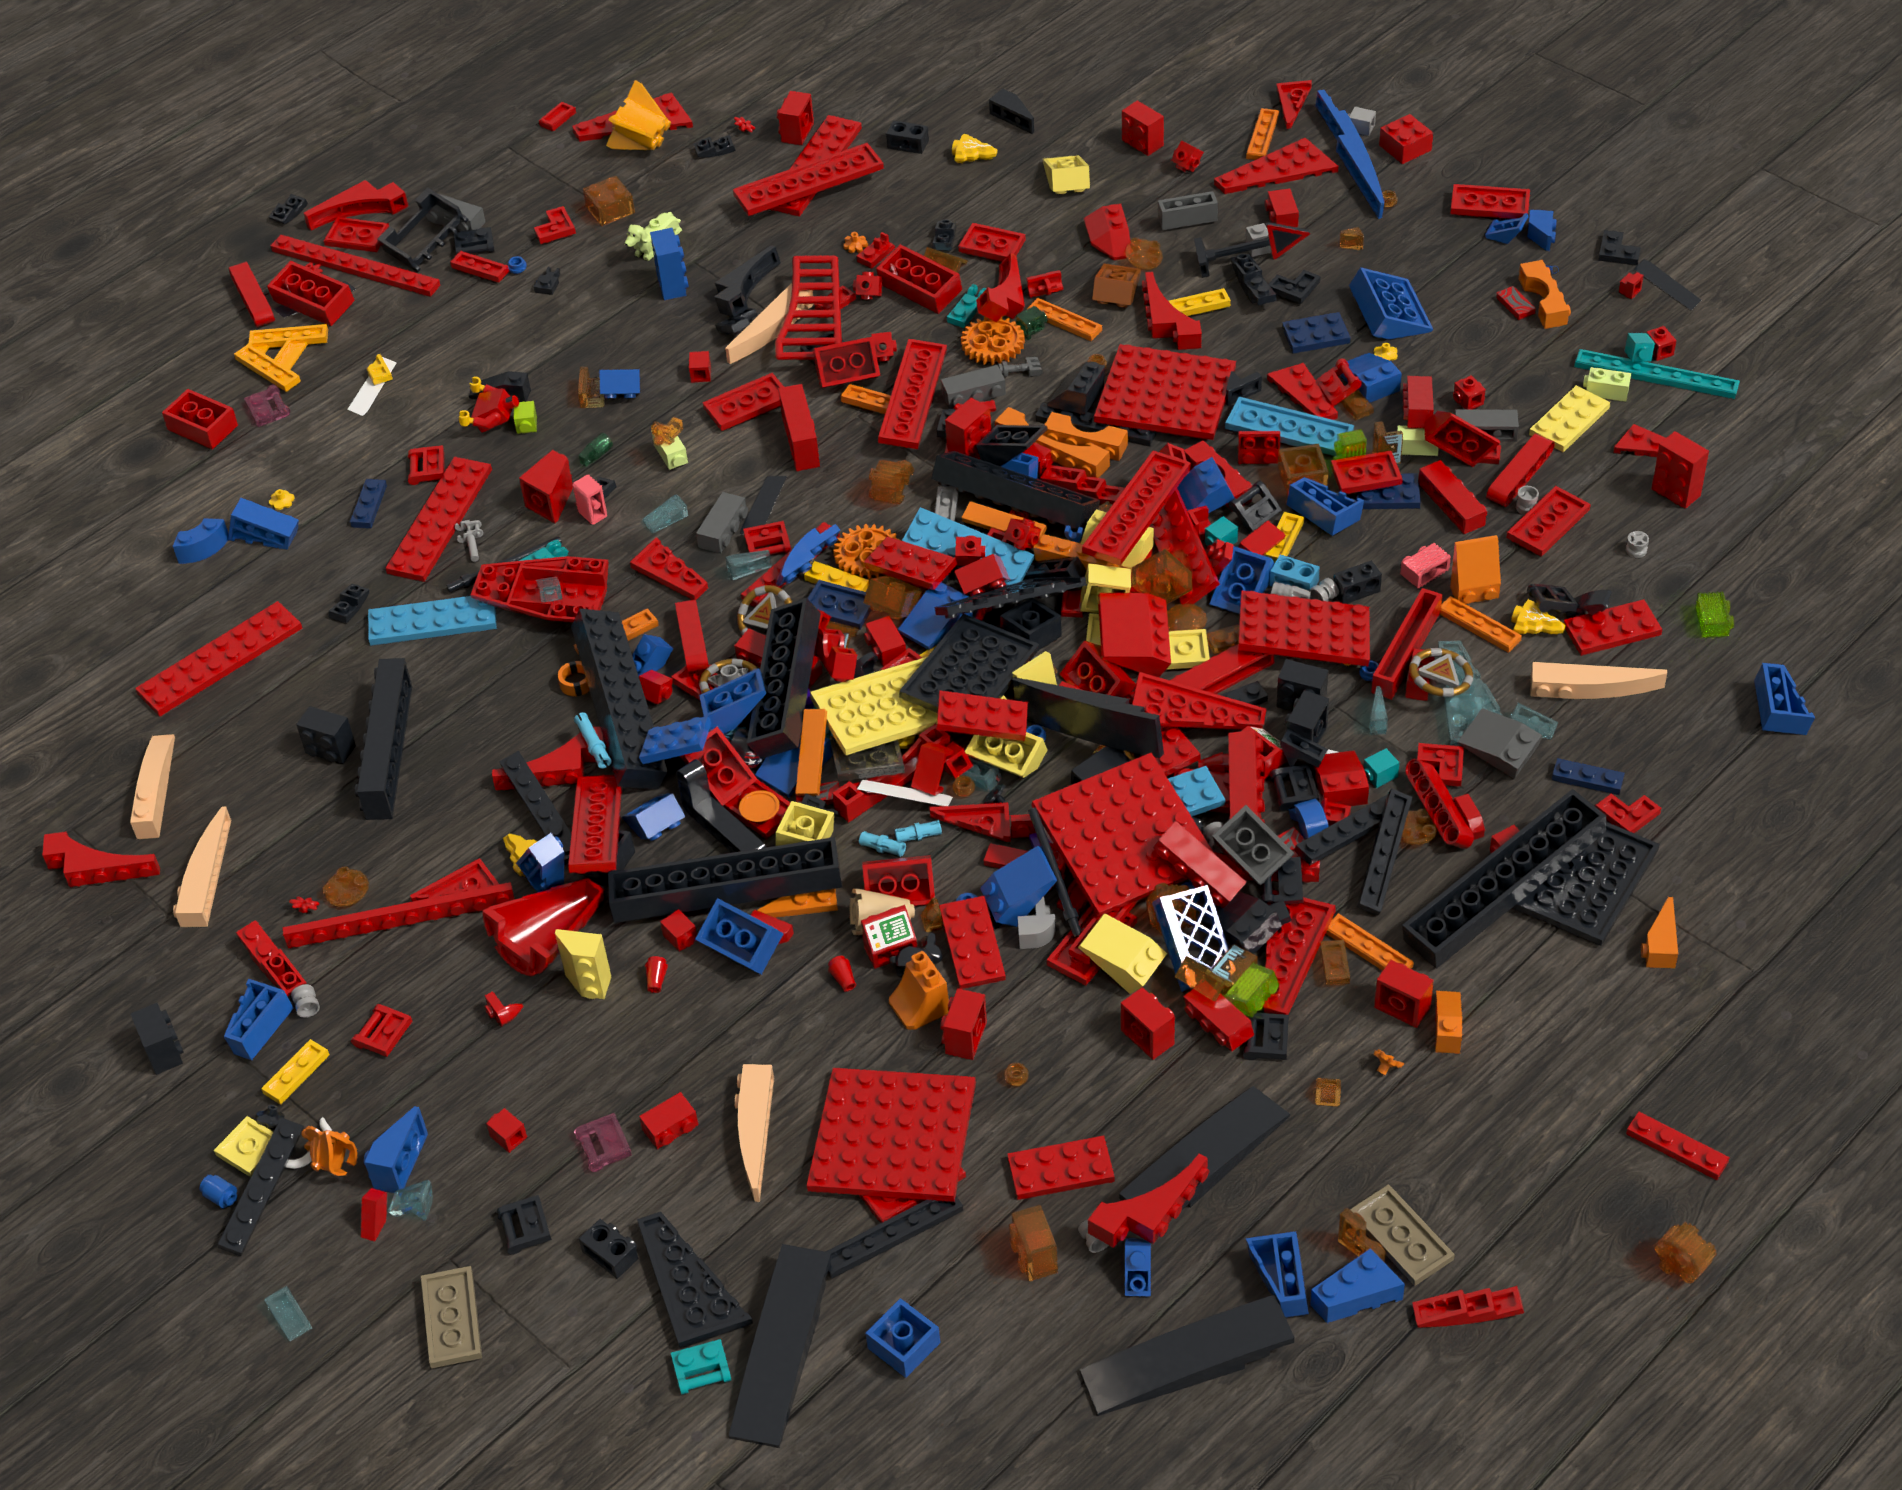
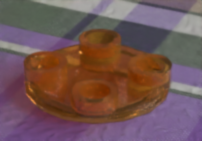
M1132 238L1125 251L1129 262L1141 269L1156 268L1161 264L1163 258L1160 244L1157 241Z
M1177 604L1167 611L1169 631L1203 629L1206 626V613L1202 608L1194 604Z
M1426 809L1408 811L1401 837L1402 842L1420 845L1429 842L1435 837L1438 830Z
M345 866L339 868L337 873L329 879L323 887V892L327 901L332 905L339 907L350 906L365 896L368 891L369 881L361 871L349 869Z

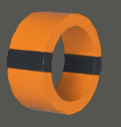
M572 661L560 668L558 671V681L563 693L569 696H581L590 691L586 677L578 683L565 681L566 677L570 674H585L581 661Z

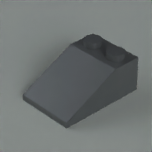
M1482 708L1457 744L1515 779L1539 746L1542 735L1522 722Z
M1247 805L1212 835L1214 844L1259 885L1265 882L1294 855V852Z

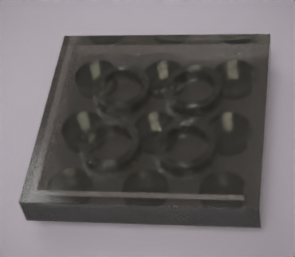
M829 736L838 782L905 773L898 740L845 756L834 736Z

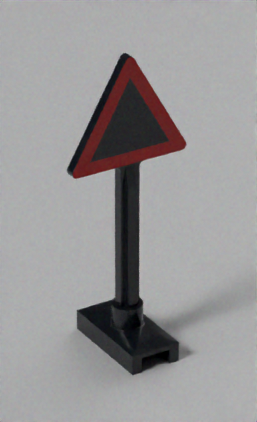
M1268 222L1266 223L1268 238L1217 250H1206L1202 237L1194 238L1202 278L1210 276L1209 261H1214L1216 258L1271 246L1273 259H1277L1310 235V232L1306 229Z

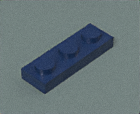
M365 480L350 520L351 527L372 528L387 487L386 480Z
M1557 758L1552 781L1620 795L1625 773Z

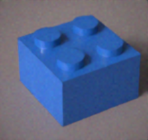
M900 1298L866 1332V1340L870 1351L907 1378L940 1344V1334L937 1325Z

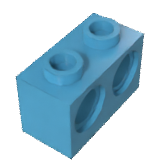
M1280 554L1270 571V586L1273 587L1274 582L1309 591L1319 582L1320 567Z

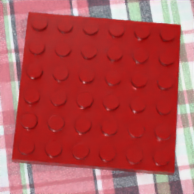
M1120 344L1098 403L1094 422L1214 440L1226 401L1228 380L1231 371L1235 372L1236 361Z
M1152 752L1032 801V808H1037L1045 830L1097 917L1189 879L1185 875L1178 873L1174 865L1167 859L1161 858L1153 848L1175 821L1214 853Z
M833 1068L808 1177V1191L955 1202L976 1086L975 1077Z

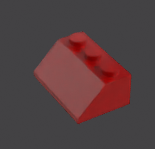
M1437 411L1425 422L1426 441L1472 467L1500 444V440L1449 412Z
M1083 641L1060 673L1061 677L1068 684L1077 688L1126 698L1127 694L1131 693L1136 686V683L1119 665L1102 659L1100 645L1088 641Z
M931 855L862 862L865 890L908 899L910 904H914V906L936 904Z

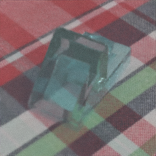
M426 1180L395 1191L388 1212L395 1217L413 1212L423 1220H427L433 1202L431 1182Z

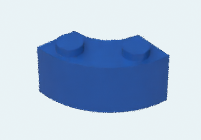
M204 518L197 527L188 531L178 532L173 544L178 563L185 564L201 561L218 552L226 544L229 537L224 519Z

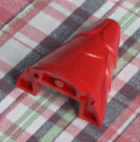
M587 878L490 906L482 911L485 929L489 937L493 935L497 943L495 949L513 969L528 976L540 974L560 954L555 936L556 929L578 932L579 929L584 928L603 902L604 889Z

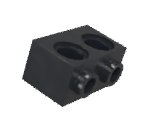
M893 120L886 133L887 148L922 154L929 142L928 126Z
M1372 560L1335 573L1333 581L1339 589V594L1336 597L1341 603L1348 604L1381 592L1382 573Z
M601 1219L579 1238L582 1252L616 1279L639 1259L636 1243L628 1236L626 1238L623 1237L612 1223L607 1224Z

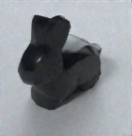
M931 932L928 936H924L921 939L922 948L908 946L901 949L896 956L889 958V963L896 969L898 977H903L906 963L911 961L912 955L920 951H924L933 964L939 963L942 960V953L938 946L935 945L936 936L934 933Z

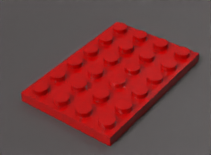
M1241 591L1238 650L1368 667L1370 661L1369 607L1321 601L1318 599H1305L1296 596L1289 597L1257 593L1255 591Z

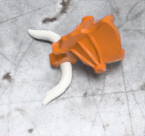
M322 1117L320 1119L322 1132L313 1126H308L302 1131V1137L309 1140L304 1145V1148L308 1151L307 1154L299 1159L289 1160L286 1168L296 1169L311 1163L310 1165L315 1171L322 1169L337 1176H345L347 1172L342 1170L341 1167L346 1149L350 1150L346 1161L347 1164L355 1166L357 1162V1148L349 1140L350 1137L347 1133L332 1131L325 1118Z

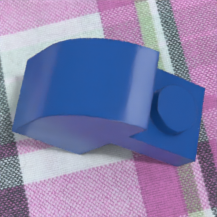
M1317 799L1295 804V808L1289 809L1291 819L1299 823L1301 836L1305 840L1329 827L1324 810Z

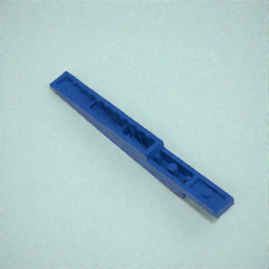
M1318 90L1315 106L1337 139L1336 152L1376 216L1380 219L1383 215L1384 199L1375 169L1364 143L1346 111H1339L1326 91Z

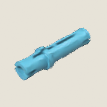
M579 713L582 721H580L577 715L574 721L588 745V751L594 756L599 768H606L603 760L606 761L608 766L612 762L605 751L606 746L597 736L588 719V715L586 713Z

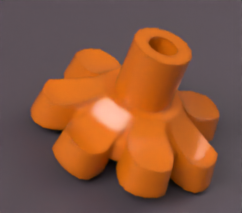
M852 232L851 237L847 236L845 238L846 243H844L843 248L845 250L849 249L848 252L854 253L855 250L860 253L863 251L862 247L868 246V242L864 236L859 237L857 232Z
M1379 1049L1374 1051L1373 1055L1378 1057L1381 1062L1377 1071L1386 1075L1390 1067L1402 1068L1404 1065L1403 1062L1393 1060V1056L1387 1055Z

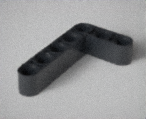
M694 759L676 772L684 809L731 853L766 848L758 837L710 795L707 772L699 760Z

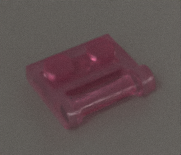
M270 385L267 390L244 398L258 427L285 418L290 414V409L284 404L279 395L280 390L276 385ZM273 398L278 409L273 411L267 400Z
M615 1113L581 1125L574 1130L576 1138L582 1143L589 1160V1169L592 1172H597L605 1165L632 1155ZM596 1133L604 1154L597 1156L589 1137L590 1134Z

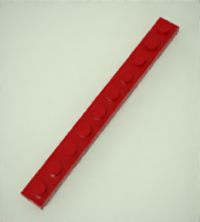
M280 235L271 245L272 252L314 264H321V266L429 297L440 287L439 279L284 235Z
M511 882L282 927L283 936L288 948L301 947L303 945L321 943L383 929H392L398 926L482 911L490 906L515 900Z

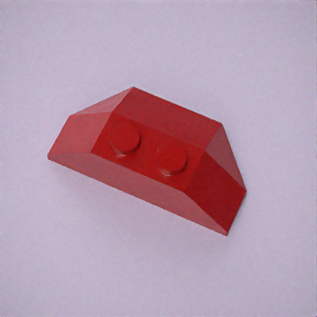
M1121 204L1102 206L1084 218L1089 240L1093 247L1109 255V258L1112 260L1132 258L1129 228Z

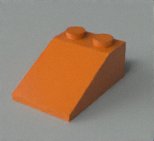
M1497 535L1455 542L1450 584L1454 598L1464 604L1499 598L1501 579Z

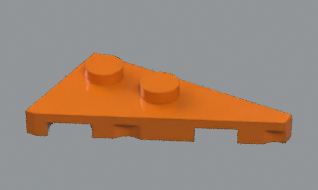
M836 889L780 897L761 907L758 911L774 918L838 910Z

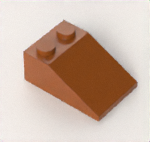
M1104 263L1095 276L1092 300H1097V303L1100 304L1116 303L1119 307L1131 305L1142 269Z

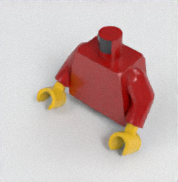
M472 377L473 384L469 383L471 391L474 393L483 392L479 393L471 418L469 412L465 410L459 412L458 418L461 426H468L471 423L483 433L507 422L512 409L519 406V400L515 395L510 396L505 389H498L487 384L485 386L481 385L479 377Z

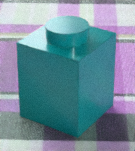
M1628 333L1624 352L1631 361L1651 362L1655 343L1647 333Z
M1224 516L1205 528V544L1207 546L1212 545L1217 539L1235 544L1238 542V527Z
M1387 748L1364 759L1363 768L1367 781L1371 782L1375 788L1397 778L1399 774L1400 762Z

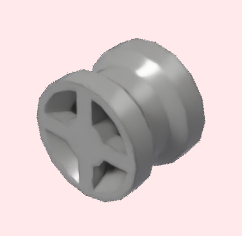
M1641 531L1631 532L1628 535L1626 552L1631 557L1641 558L1647 553L1649 537Z

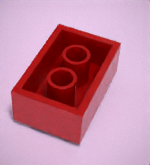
M873 336L812 349L820 388L881 376Z
M190 389L182 393L162 412L167 430L210 449H214L238 426L232 407Z
M1674 431L1659 444L1652 490L1686 509L1701 496L1709 450Z

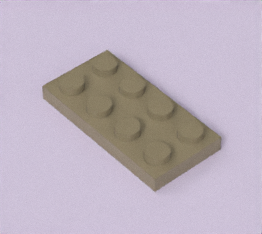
M1389 1184L1349 1211V1216L1414 1286L1454 1260L1455 1254Z
M468 1266L422 1275L423 1303L431 1368L481 1359L482 1350L472 1267Z

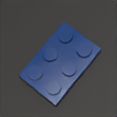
M708 716L695 717L688 721L674 722L671 725L649 729L639 756L642 764L703 751L712 723Z

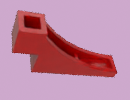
M364 180L307 210L303 214L307 228L312 231L322 225L335 221L337 217L346 218L371 213H392L394 215L409 206L405 192L394 182L377 190Z
M1011 253L999 265V282L997 287L992 289L988 287L976 300L978 313L995 322H998L1005 315L1014 319L1025 307L1017 257Z
M1145 272V280H1142V292H1146L1144 293V305H1148L1145 306L1146 318H1150L1147 319L1148 331H1152V339L1173 337V342H1177L1178 350L1201 348L1202 332L1200 320L1195 321L1171 305L1159 290L1153 272Z
M593 727L599 739L605 744L601 728ZM580 732L563 746L538 759L529 761L527 764L541 786L577 783L578 777H584V762H596V760L589 753L588 745ZM502 768L492 770L496 791L515 789Z
M67 832L44 835L43 858L48 869L64 867V875L69 887L160 875V866L155 854L120 855L106 853L76 842L68 836Z
M1199 1153L1176 1177L1146 1194L1115 1203L1105 1204L1101 1202L1088 1219V1234L1113 1248L1119 1240L1123 1241L1128 1231L1154 1244L1158 1237L1165 1235L1172 1218L1176 1219L1179 1216L1184 1202L1191 1200L1199 1182L1203 1183L1209 1174V1169H1207L1208 1158Z

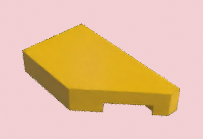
M378 354L374 363L370 364L367 368L368 375L374 385L393 380L392 374L382 356Z

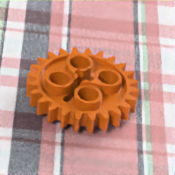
M984 317L983 321L977 319V323L970 322V327H965L961 337L962 350L965 351V355H969L970 360L976 358V363L982 360L983 365L987 362H991V365H994L995 361L1001 364L1002 360L1009 362V357L1015 359L1016 354H1021V349H1024L1025 344L1024 331L1021 330V326H1016V321L1010 323V318L1002 320V317L998 322Z
M865 524L862 529L857 525L855 531L849 528V534L843 532L842 538H837V543L834 544L835 563L839 564L840 570L844 569L845 572H851V575L859 574V577L862 578L864 575H867L868 579H871V575L874 574L879 578L878 572L865 568L864 561L887 536L897 539L896 533L891 534V529L884 531V526L876 529L875 524L871 528H868V525Z

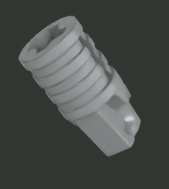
M1274 582L1271 594L1281 596H1296L1310 599L1311 597L1310 591Z

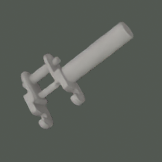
M479 520L461 521L460 527L457 523L455 524L457 531L467 530V533H463V538L458 535L457 540L460 543H468L471 561L476 562L479 560L475 538L483 536V530L479 529L482 524Z

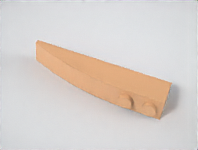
M792 283L725 348L727 363L736 362L777 338L788 312ZM813 290L799 291V296H813ZM797 304L796 310H808L813 304ZM793 318L791 324H794L800 318Z
M1533 662L1531 670V696L1563 699H1599L1645 693L1665 688L1667 670Z
M174 734L152 736L145 752L137 781L130 821L137 839L159 838L175 741Z
M227 807L220 808L201 836L189 860L182 885L178 887V902L174 905L173 914L177 918L180 927L208 926L231 824Z
M743 1064L742 1074H738L737 1086L740 1088V1093L735 1095V1108L738 1109L740 1147L747 1180L754 1201L760 1202L774 1074L772 1065Z

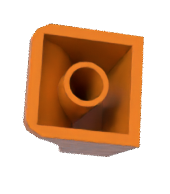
M924 951L911 956V961L906 963L902 980L889 997L890 1006L908 1030H916L949 1012L947 982Z

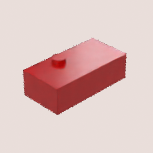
M901 244L876 268L877 275L882 277V286L937 314L962 291L959 273Z
M290 261L267 285L274 302L329 326H332L355 301L349 285L293 261Z
M802 384L778 388L782 419L796 471L820 467L814 421L811 419Z

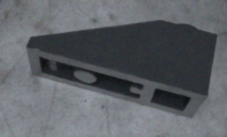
M1001 89L989 99L991 115L1031 134L1034 133V117L1016 94Z
M507 371L481 380V385L485 386L487 384L498 389H505L510 396L515 395L519 402H527L531 392L528 373ZM470 391L469 399H478L479 393L483 391L478 393Z
M1078 557L1032 561L1024 578L1085 577L1087 570ZM1082 587L1068 589L1067 591H1078L1082 589Z

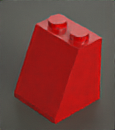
M552 450L519 477L525 507L556 523L571 494L573 483L568 458Z

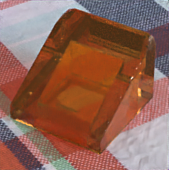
M1359 227L1340 232L1341 248L1363 249L1364 235Z
M936 897L930 900L921 914L926 932L940 930L943 927L942 914Z
M1317 1078L1316 1105L1339 1106L1341 1080Z

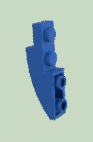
M834 524L821 534L814 528L799 540L783 564L776 584L778 586L784 583L789 584L797 577V574L800 572L804 574L810 570L812 561L822 551V548L826 545L830 547L838 540L837 536L840 532L838 526Z

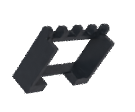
M428 187L415 200L419 211L398 232L389 226L377 239L385 252L416 272L421 270L419 264L425 258L431 260L432 256L430 253L437 246L443 247L445 245L443 240L450 232L453 234L457 233L455 227L461 221L466 223L469 220L462 214L457 205ZM435 205L454 215L455 217L414 259L395 247Z

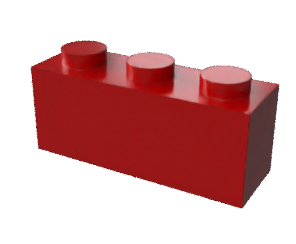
M1206 980L1184 996L1185 1011L1192 1019L1196 1018L1201 1027L1206 1032L1210 1031L1221 1046L1225 1045L1233 1051L1254 1036L1251 1020Z

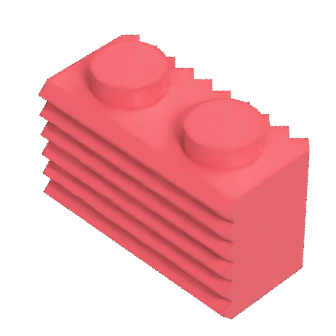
M590 475L575 481L572 485L574 486L578 512L593 525L606 518L607 510L602 485L597 483L595 479H592Z
M1432 543L1427 547H1421L1416 554L1406 556L1401 562L1400 574L1419 589L1426 585V583H1429L1430 580L1432 581L1448 571L1451 557L1441 547Z

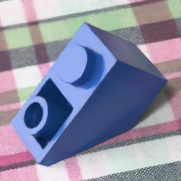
M1530 210L1527 237L1544 250L1550 251V245L1555 243L1556 219H1553V211Z
M1021 453L1001 465V467L1037 479L1038 457Z
M646 634L642 636L632 654L638 676L650 670L657 671L665 665L673 648L661 637Z
M1125 1238V1296H1151V1243L1143 1238Z

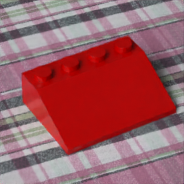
M1099 593L1098 610L1102 659L1137 672L1160 677L1171 664L1166 600L1149 593Z

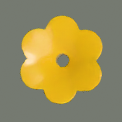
M1383 343L1381 347L1374 348V355L1389 361L1397 359V348L1390 347L1389 343Z
M279 489L271 495L269 505L276 510L289 508L292 506V501H294L295 497L293 494H289L288 491Z

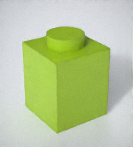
M534 401L519 402V406L514 408V422L517 434L537 432V414Z

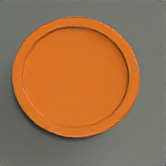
M763 790L747 794L739 804L741 815L753 822L767 821L779 809L778 798L773 793Z

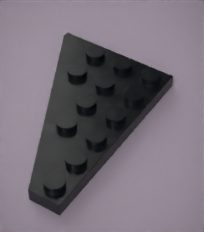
M1031 578L934 607L935 614L945 615V619L957 617L958 613H971L976 609L992 607V609L1004 606V603H1017L1022 599L1037 596L1038 598H1046L1051 596L1050 593H1063L1068 589L1086 586V578Z

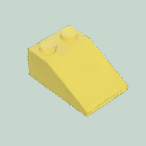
M1079 155L1043 159L1050 189L1056 194H1065L1067 190L1084 192L1085 189L1090 188L1089 166Z
M1107 914L1101 916L1078 947L1129 994L1144 986L1167 955L1150 937Z

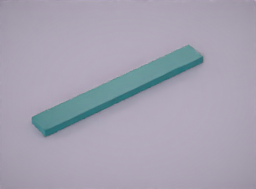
M1579 349L1574 366L1590 370L1592 367L1631 373L1632 379L1732 399L1736 397L1740 382L1739 380L1659 364L1631 361L1628 358Z

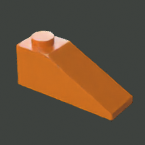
M1673 897L1667 898L1647 934L1646 944L1642 943L1641 957L1646 958V967H1676L1678 945Z
M1436 991L1435 1052L1460 1054L1462 1041L1461 993Z

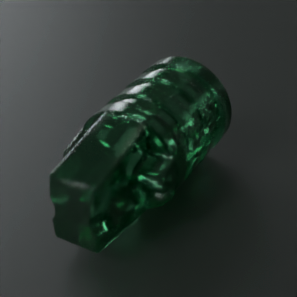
M600 433L579 454L580 463L588 466L596 459H599L613 447L611 439L606 434Z

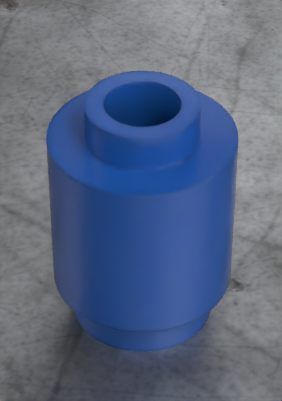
M208 1175L200 1184L202 1195L221 1208L232 1205L237 1198V1188L218 1175Z

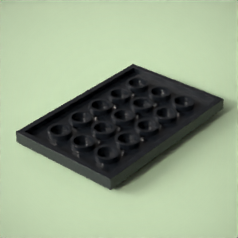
M963 614L900 689L899 697L936 713L940 691L1001 699L1013 684L1012 672L1032 660L1039 651V644Z
M1606 822V832L1517 903L1515 909L1602 946L1658 852L1660 844Z

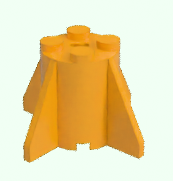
M635 80L628 97L623 101L626 105L624 107L620 106L617 113L609 118L614 127H612L613 131L606 146L611 149L654 150L656 146H661L664 140L662 135L671 125V121L663 114L643 84Z

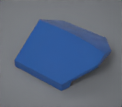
M1525 213L1517 219L1493 220L1485 236L1488 239L1508 244L1521 231L1529 216Z

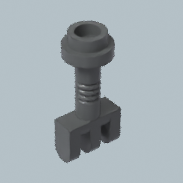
M1026 357L1023 364L1007 365L1006 361L997 364L1003 377H1007L1008 373L1027 371L1029 376H1039L1043 373L1038 357Z

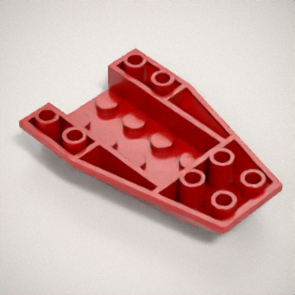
M565 556L482 564L471 592V598L519 614L545 620L573 622L579 608L601 610L607 592L609 562L606 559Z

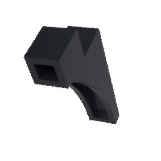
M770 245L715 282L718 294L714 298L721 314L734 318L748 309L747 300L754 287L766 274L781 264L775 246Z

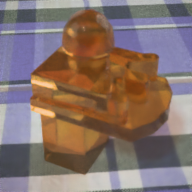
M673 417L667 425L655 421L651 425L652 434L655 435V444L662 445L665 443L671 445L674 443V439L683 430L682 420Z

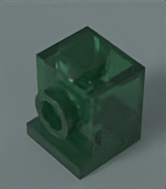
M1036 306L1016 315V326H1021V330L1024 331V336L1027 340L1031 339V335L1045 329V322L1048 321L1045 312L1039 310Z

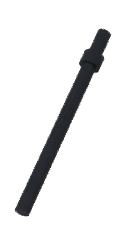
M557 536L497 563L519 561L546 547L549 542L555 539L561 544L562 541ZM479 571L460 576V579L446 585L447 590L452 592L463 586L466 588L473 585Z
M1036 807L1028 810L1040 846L1057 879L1055 887L1064 909L1065 921L1069 922L1074 938H1078L1082 931L1077 920L1079 918L1077 910L1073 908L1038 810Z

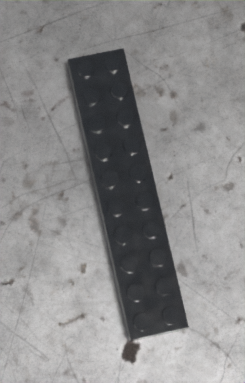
M579 608L571 628L608 756L612 761L611 766L617 786L659 789L668 772L665 761L659 760L642 764L639 758L649 729L654 728L620 614L619 612Z
M1570 790L1402 925L1403 940L1437 969L1606 832V815L1575 790Z
M835 837L608 872L609 904L614 923L669 915L678 909L681 912L712 908L717 898L733 905L842 888Z

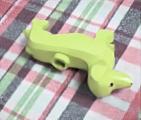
M672 212L661 213L656 219L650 220V224L645 228L640 225H630L624 245L634 246L636 249L635 256L640 257L643 252L644 260L649 261L654 256L650 232L673 228L674 234L677 235L682 231L679 226L681 220L673 216Z

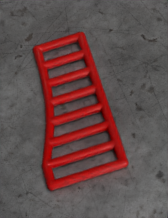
M835 255L794 256L792 258L791 300L786 318L775 341V357L777 360H814L813 352H783V346H827L842 343L838 257ZM831 263V269H800V264ZM800 277H831V282L800 283ZM832 290V296H799V291ZM797 304L833 305V310H796ZM793 318H833V324L791 323ZM834 331V338H785L788 332Z

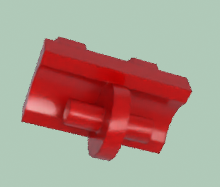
M1060 270L1026 278L1030 298L1044 294L1051 295L1053 292L1063 290Z

